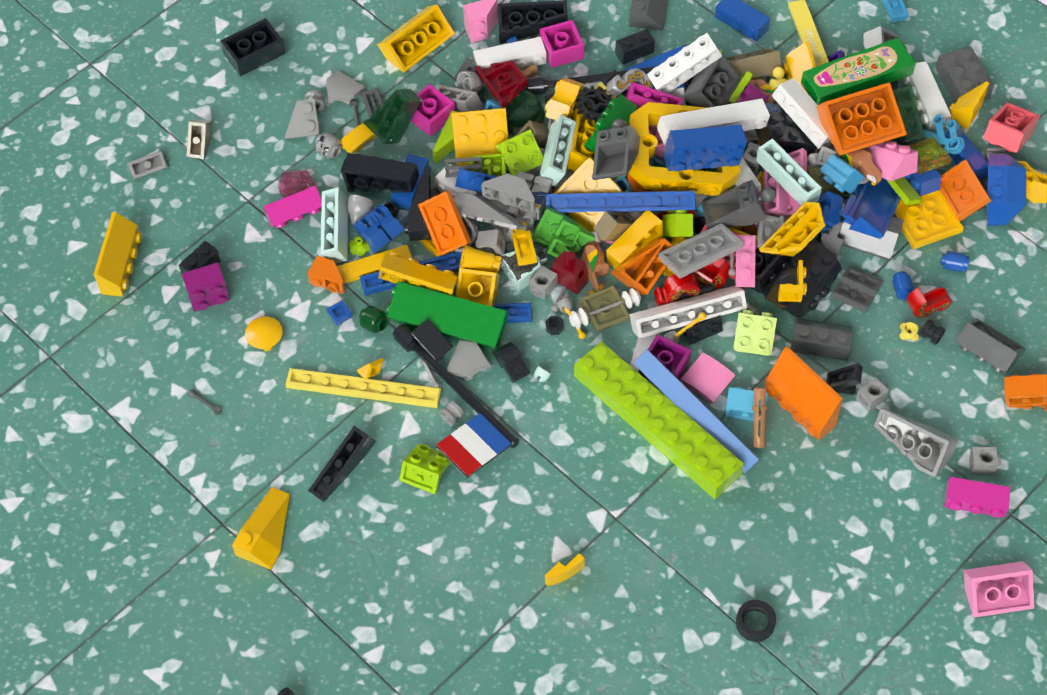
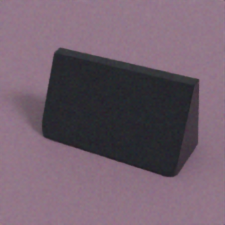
M428 318L411 333L436 361L454 347Z

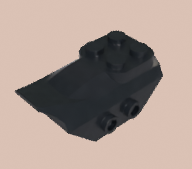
M810 241L790 261H786L782 265L779 273L772 275L770 282L760 293L765 296V299L781 310L788 311L796 318L805 316L810 310L814 311L821 298L824 299L829 294L830 287L842 269L840 262L832 252L817 242ZM803 260V267H806V278H803V283L807 284L806 295L802 296L801 302L778 301L780 284L797 285L798 261Z

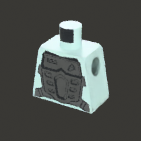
M515 251L501 255L500 266L518 292L529 285V281L540 269L541 264L547 262L544 252L536 254L537 263L518 266Z

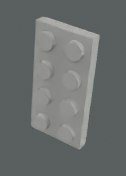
M721 223L658 253L659 260L680 279L742 249L743 241Z

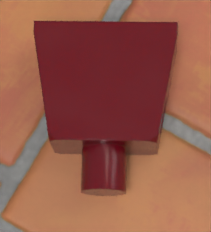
M563 251L554 261L551 271L558 274V284L565 286L568 290L578 295L588 284L586 263L577 258L574 252Z

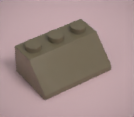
M771 48L724 58L740 77L748 71L752 74V80H759L761 76L765 75L767 77H774L773 70L776 67H782L780 51Z

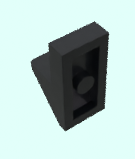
M856 363L828 372L826 383L837 393L854 395L856 385L861 383L863 366Z

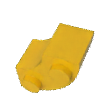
M568 78L558 81L555 86L556 92L546 104L545 111L547 113L545 117L556 120L561 114L570 119L573 115L574 105L577 103L575 99L579 91H583L585 84Z
M1017 161L1026 168V198L1032 203L1046 204L1047 174L1034 170L1027 162Z

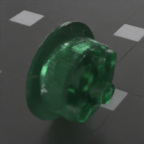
M522 90L505 107L507 129L510 134L516 135L529 121L540 124L544 121V108L530 91Z

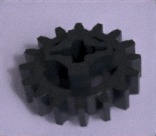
M593 85L589 89L584 87L583 91L580 90L575 99V102H577L575 108L579 109L577 114H583V120L586 117L589 118V123L592 120L596 123L604 110L609 108L607 105L611 101L612 95H606L607 90L601 91L600 86L597 89H594Z

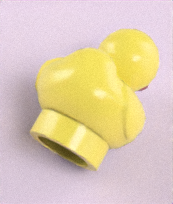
M776 67L773 70V76L776 79L769 81L768 85L774 90L780 84L788 81L783 78L785 71L782 67Z

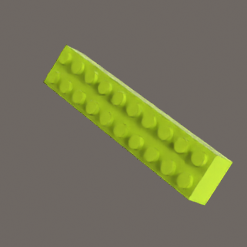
M602 341L574 364V377L712 498L716 499L742 475L743 462Z

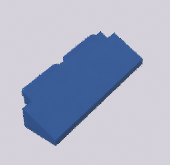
M881 178L880 183L874 186L871 185V181L857 184L856 189L853 191L854 195L848 198L841 212L844 217L843 222L851 224L850 230L878 239L884 236L901 200L884 178Z

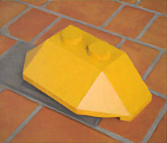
M806 201L759 250L765 253L794 256L800 252L825 227L820 204Z

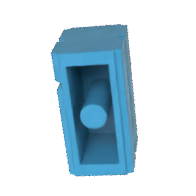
M832 154L827 163L820 169V172L825 175L823 179L831 185L833 182L836 183L834 187L842 193L844 191L853 193L857 184L859 185L864 179L860 172L835 154Z

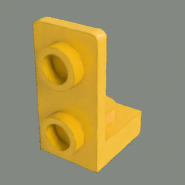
M803 260L798 261L797 285L780 284L778 301L801 302L802 296L806 295L807 284L803 283V278H806V267H803Z

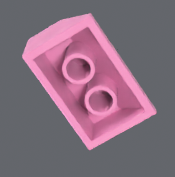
M885 141L863 148V150L870 152L872 155V162L882 173L881 178L893 181L917 172L918 151L910 149L909 146H901L894 141Z
M1024 561L964 570L965 592L973 617L1034 609L1033 572Z

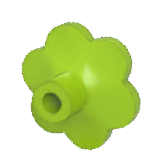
M356 236L354 240L348 243L350 253L353 255L364 256L366 252L370 251V246L361 236Z

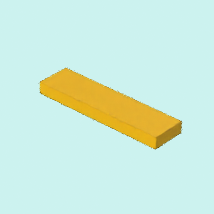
M407 244L337 266L344 284L359 280L360 276L379 272L386 253L399 254L402 259L406 260L408 258L413 259Z

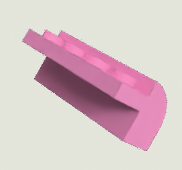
M801 148L788 153L807 173V151ZM764 169V188H772L776 194L772 202H764L766 215H774L778 218L783 215L784 221H787L801 205Z

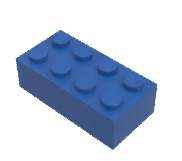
M742 125L670 130L663 155L668 171L698 170L701 168L724 166L733 167L740 164L747 140Z

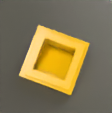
M384 359L375 360L361 367L357 372L365 379L379 374Z

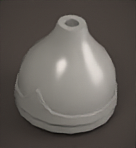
M471 71L460 72L456 79V87L458 89L473 91L477 94L485 86L480 76Z
M350 195L347 201V211L352 224L375 208V203L363 196Z

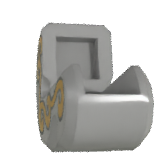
M635 68L630 69L623 76L616 75L607 83L606 88L609 94L616 97L627 90L632 82L649 88L653 86L647 74Z

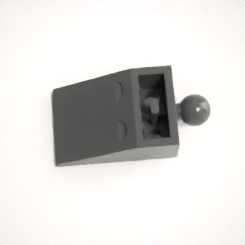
M623 119L615 120L612 124V129L597 131L592 173L593 181L629 174L639 153L640 136L631 125L627 126Z
M750 180L703 201L702 206L706 226L712 228L721 223L726 227L750 226L766 219L763 201L772 202L776 196L775 191L768 187L764 188L760 194L753 180Z

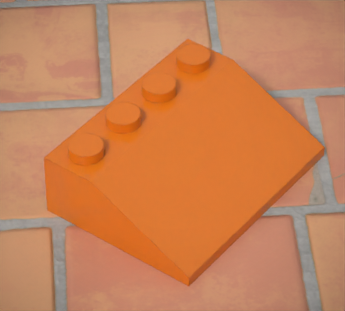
M890 82L823 102L816 107L821 124L839 156L907 135Z
M786 346L766 378L764 388H766V393L770 397H774L779 402L782 409L787 410L797 423H801L806 428L809 435L820 440L836 427L843 398Z

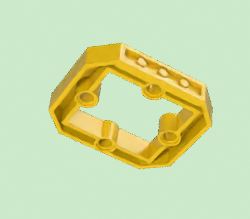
M648 102L630 115L627 126L631 125L640 136L639 153L629 174L645 189L654 191H695V194L716 196L737 183L741 172L740 164L733 167H718V172L696 171L692 169L668 171L664 167L649 166V159L653 158L658 141L655 136L649 134L648 125L658 126L660 116L705 109V107Z

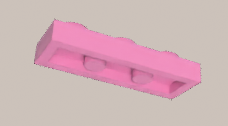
M736 235L743 241V248L736 251V287H755V236Z

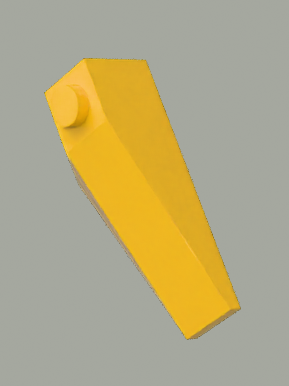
M271 487L236 537L232 545L235 556L272 570L281 554L285 519L290 500L289 493Z

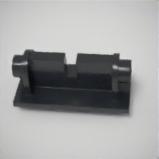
M721 316L700 321V324L696 323L686 329L683 335L687 336L688 345L722 332Z

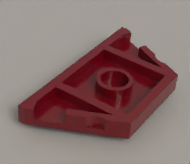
M513 60L503 63H492L491 67L481 69V66H476V73L502 108H505L528 85L526 77Z

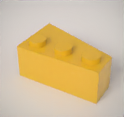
M645 211L606 250L607 263L615 269L652 240L663 238V221L651 211Z

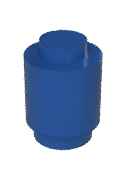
M947 251L946 254H942L940 265H944L943 269L967 271L969 256H965L963 253Z
M904 271L894 274L892 283L898 299L907 300L910 292L914 290L911 277Z

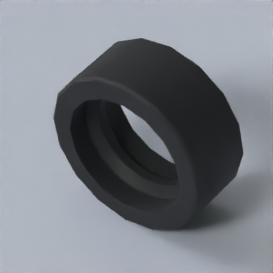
M750 600L744 603L739 608L736 617V628L739 634L752 642H762L772 635L776 624L775 611L769 604L761 600ZM750 611L762 612L768 618L767 627L762 631L750 630L744 624L746 613Z

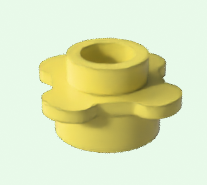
M907 322L900 325V338L902 340H918L919 335L917 331L919 326L917 324Z

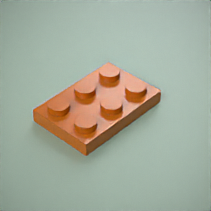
M966 159L941 175L940 190L959 221H962L992 201Z
M450 190L418 204L439 256L471 243Z

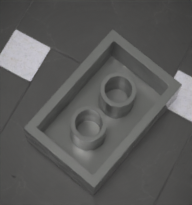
M971 46L939 55L935 69L954 103L957 102L959 97L986 81L989 82L984 101L990 99L994 85Z

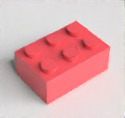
M1007 102L990 119L983 139L992 145H999L1009 152L1017 153L1034 134L1040 115Z

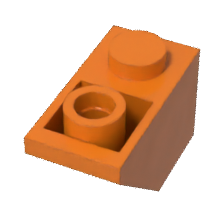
M317 255L308 271L309 283L316 287L326 288L333 293L344 294V282L335 262Z

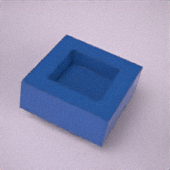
M343 300L326 309L327 314L336 326L353 317Z

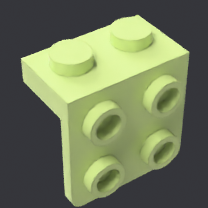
M743 310L742 313H738L734 350L767 356L771 355L777 318H773L772 313L762 312L761 316L754 315V311Z

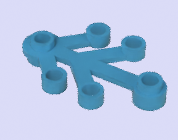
M940 114L933 118L937 134L924 130L918 122H912L911 127L907 129V133L913 138L921 136L932 141L923 146H918V148L930 144L935 148L945 145V147L938 150L941 154L940 156L929 159L932 163H937L940 160L939 157L948 153L958 154L965 147V141L958 137L959 123L954 119L947 122L946 127L950 131V139H948L944 130L946 120Z

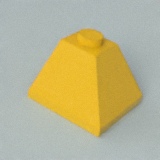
M984 82L959 97L955 104L952 103L949 108L950 120L954 119L959 123V126L969 129L983 105L989 82Z
M459 268L456 297L493 307L498 294L500 275L493 272Z

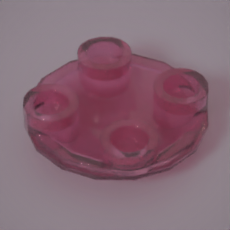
M306 170L283 172L279 180L278 189L285 198L313 187L314 182Z

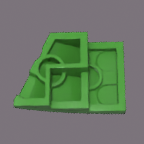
M548 206L532 234V240L548 246L547 254L556 258L563 251L577 252L582 246L595 239V235L585 227Z

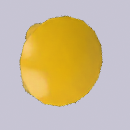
M269 316L258 317L252 320L245 330L246 341L251 346L263 349L264 351H270L281 340L283 335V328L280 322Z

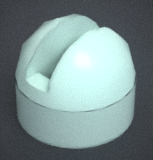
M540 366L534 372L536 380L539 376L541 377L539 382H545L551 375L550 372Z

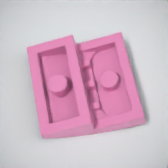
M701 353L681 377L680 381L693 393L697 391L705 400L712 404L735 377V374L714 358Z

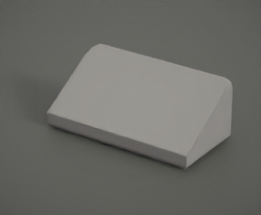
M162 151L127 163L134 180L168 168Z

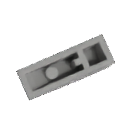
M443 85L437 89L455 103L456 112L485 109L476 92Z

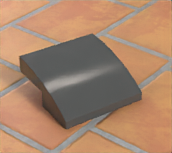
M848 266L839 284L833 291L832 298L866 313L883 281Z

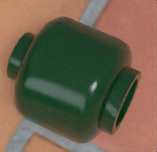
M371 305L362 309L359 313V323L362 328L372 333H378L386 328L388 319L383 310Z

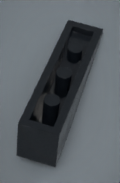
M429 167L424 168L407 216L408 223H404L405 234L409 235L410 241L432 240L418 204L431 199Z
M353 426L308 491L325 502L363 460L376 440L356 426Z

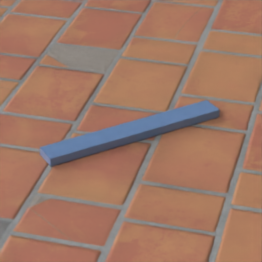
M648 349L638 357L634 364L677 407L743 462L744 473H747L756 464L759 458Z

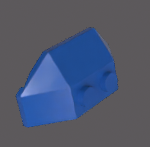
M989 154L988 195L992 201L987 204V226H1006L1026 206V168L1008 154Z

